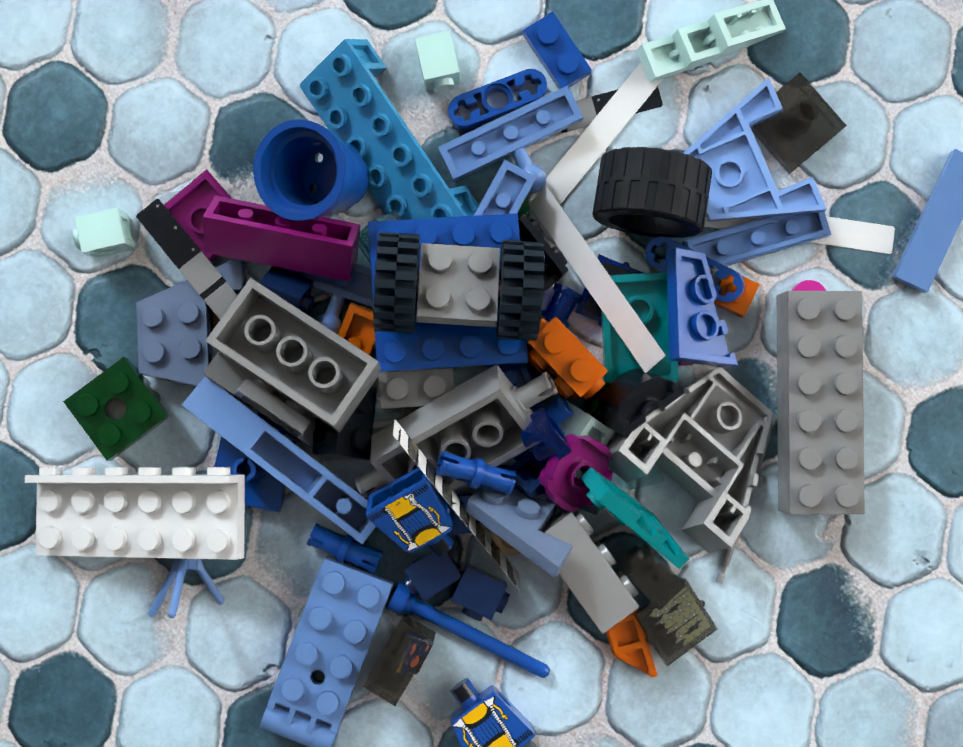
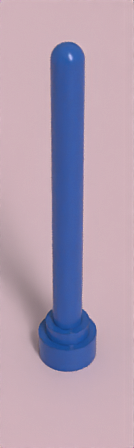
M401 582L398 583L388 602L386 609L398 615L401 612L406 615L411 612L540 678H546L550 673V668L547 664L416 599L407 586Z

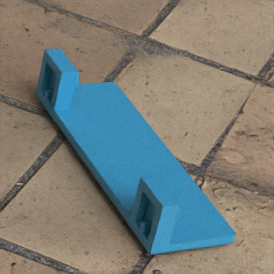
M344 39L300 83V88L326 127L336 134L341 141L351 144L359 151L358 153L362 157L363 162H366L369 170L367 188L389 221L474 216L479 204L467 186L448 188L374 78L382 74L387 68L368 39Z

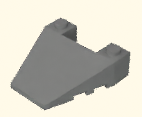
M722 367L715 368L683 389L685 394L667 407L657 406L646 413V422L627 436L617 433L607 447L613 459H609V468L626 483L646 476L653 465L656 464L699 501L681 530L708 553L731 548L750 517L752 507L748 505L753 487L757 486L759 474H756L759 457L764 455L773 412Z

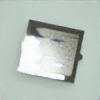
M682 578L633 614L647 635L646 642L654 646L666 666H669L718 629L704 608L705 601L699 600L686 578Z

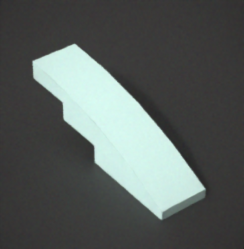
M759 0L715 13L707 21L679 28L671 36L642 44L636 52L649 83L749 47L783 32L786 28L774 0Z

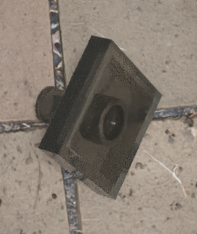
M801 72L776 92L783 109L782 113L750 127L756 137L788 174L793 172L847 126Z

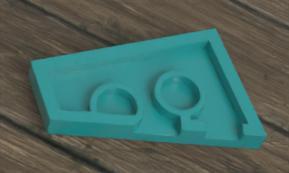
M592 467L581 477L590 490L586 495L596 507L602 511L607 508L609 513L621 525L624 526L626 524L641 539L650 544L678 569L690 559L653 512Z

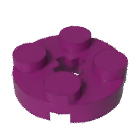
M568 434L553 451L546 466L540 472V484L545 487L549 499L567 511H579L576 508L583 505L591 507L594 504L586 495L590 490L581 477H574L575 473L580 468L583 476L592 467L609 481H612L613 471L609 469V459L613 460L611 452L603 443L592 437Z

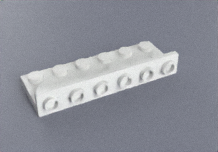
M40 467L39 475H25V483H37V556L228 560L244 558L245 475L230 474V467H207V474H196V467H173L172 474H162V467H139L138 474H128V467H105V474H95V467H72V474H63V467Z

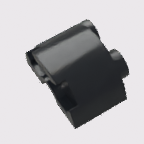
M635 368L618 375L608 388L601 393L599 404L602 407L605 425L627 436L646 422L645 414L651 405L657 404L665 408L685 393L677 383L651 372L645 373L641 368Z

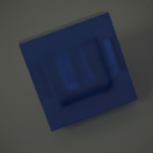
M543 407L530 415L532 422L521 433V439L526 448L534 442H540L538 446L532 449L534 457L538 461L553 455L561 460L572 452L564 431Z

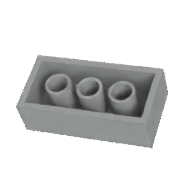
M252 278L248 280L205 340L217 352L262 380L339 433L382 369L379 361Z

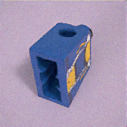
M419 467L369 495L365 516L405 552L413 553L428 545L436 556H441L452 548L454 541L448 533L453 529L454 510Z
M466 678L450 690L460 705V708L451 714L450 723L461 747H522L535 737L532 724L494 685L489 686L479 694L471 681Z

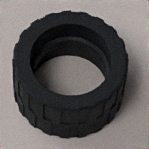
M622 147L610 150L601 157L592 213L593 218L598 223L611 229L636 235L663 236L668 238L696 236L703 231L705 225L712 169L701 159L673 150L647 147Z

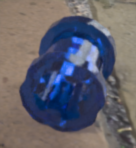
M555 283L552 288L555 292L546 310H541V318L550 322L556 316L568 329L570 324L567 321L576 304L581 303L584 297L567 286Z

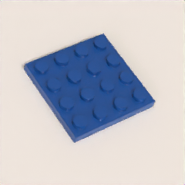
M518 213L368 222L373 311L379 232L420 234V271L421 243L500 248L501 254L502 240L520 241ZM415 321L414 333L375 331L376 360L379 361L382 368L381 373L528 363L527 340L496 338V327L419 323Z

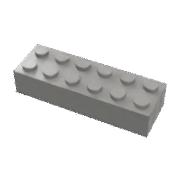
M786 291L776 295L778 511L788 514H865L862 291Z

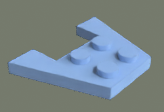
M769 77L684 152V154H689L703 160L712 169L706 217L709 222L825 212L827 210L813 177L778 191L753 135L751 126L779 115L783 111Z

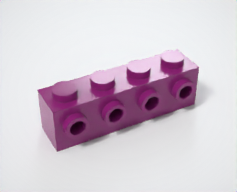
M216 195L203 216L205 253L344 281H350L358 259L360 224L326 217L302 221L289 220L275 214L266 205Z

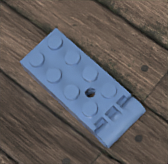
M329 556L323 559L259 728L307 747H332L393 588L394 581L350 564L341 563ZM321 670L325 674V680H316L313 676V671Z

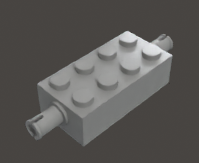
M496 364L397 422L435 469L438 467L437 462L442 451L475 460L476 457L484 459L485 464L496 467L541 442L537 418L530 407L557 394L558 391L547 372L517 388L511 384ZM394 423L371 436V464L376 469L355 480L360 494H363L365 499H369L370 494L418 467L393 436ZM441 476L452 490L466 483Z

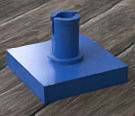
M221 436L214 467H230V474L245 475V505L281 512L287 486ZM290 440L292 443L296 445L297 441Z

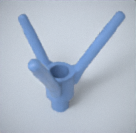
M174 559L171 569L148 613L149 617H155L174 580L168 616L170 618L176 616L185 572H197L216 602L220 605L224 603V598L205 570L201 559Z

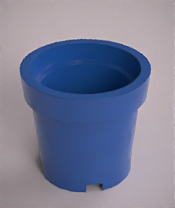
M303 119L283 122L269 131L257 149L253 165L255 186L264 204L275 214L295 221L317 219L329 213H342L349 210L348 208L358 203L364 197L369 183V170L366 162H363L362 157L358 153L359 151L354 146L341 141L336 134L322 125ZM320 154L323 155V160L321 162L318 161V156ZM314 184L317 185L316 192L312 191V186Z

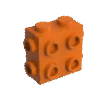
M556 316L549 323L544 318L541 319L537 340H529L527 343V351L529 352L528 362L539 373L545 369L552 376L558 393L564 399L570 396L573 400L582 396L585 399L591 398L605 385L602 377L608 372L607 369Z

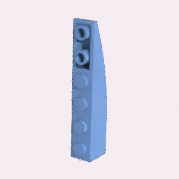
M207 377L201 380L183 402L182 406L361 544L364 543L376 527L365 516L368 500Z

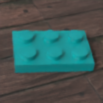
M667 272L610 275L666 355L648 372L672 382L679 381L678 361H670ZM601 310L603 364L608 371L604 375V382L612 383L618 375L635 368H641V366Z

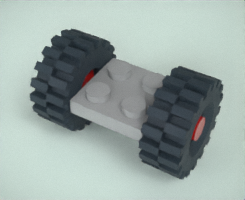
M379 232L374 280V331L414 333L416 321L419 323L496 327V338L536 341L540 329L541 306L543 304V242L502 240L501 254L500 248L421 243L419 271L420 234Z

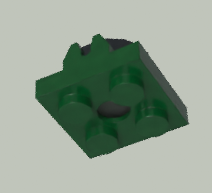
M122 357L63 401L107 461H112L171 417L161 404L159 393L150 387V381L139 374L126 357Z

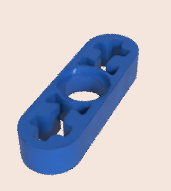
M526 69L458 95L449 104V121L453 127L461 131L470 130L492 122L544 97L547 88L546 78L536 69ZM526 80H530L532 84H539L536 88V94L531 95L529 90L518 93V102H514L513 91L509 86L514 85V91L516 92L524 88ZM494 91L503 92L507 96L508 102L503 108H492L487 102L489 94ZM481 98L482 108L486 114L480 115V108L470 112L469 120H464L462 116H455L459 113V106L464 105L467 110L477 107L476 99Z
M660 236L652 239L647 244L645 257L652 267L662 272H667L666 259H662L660 263L657 262L658 255L654 253L656 247L663 248L667 243L669 245L667 251L673 248L695 250L671 238ZM706 256L711 275L713 266L719 269L714 274L715 276L727 280L731 275L734 277L733 284L737 286L735 292H727L724 296L721 294L722 287L714 283L717 293L716 299L722 302H733L739 299L745 290L743 276L739 272Z

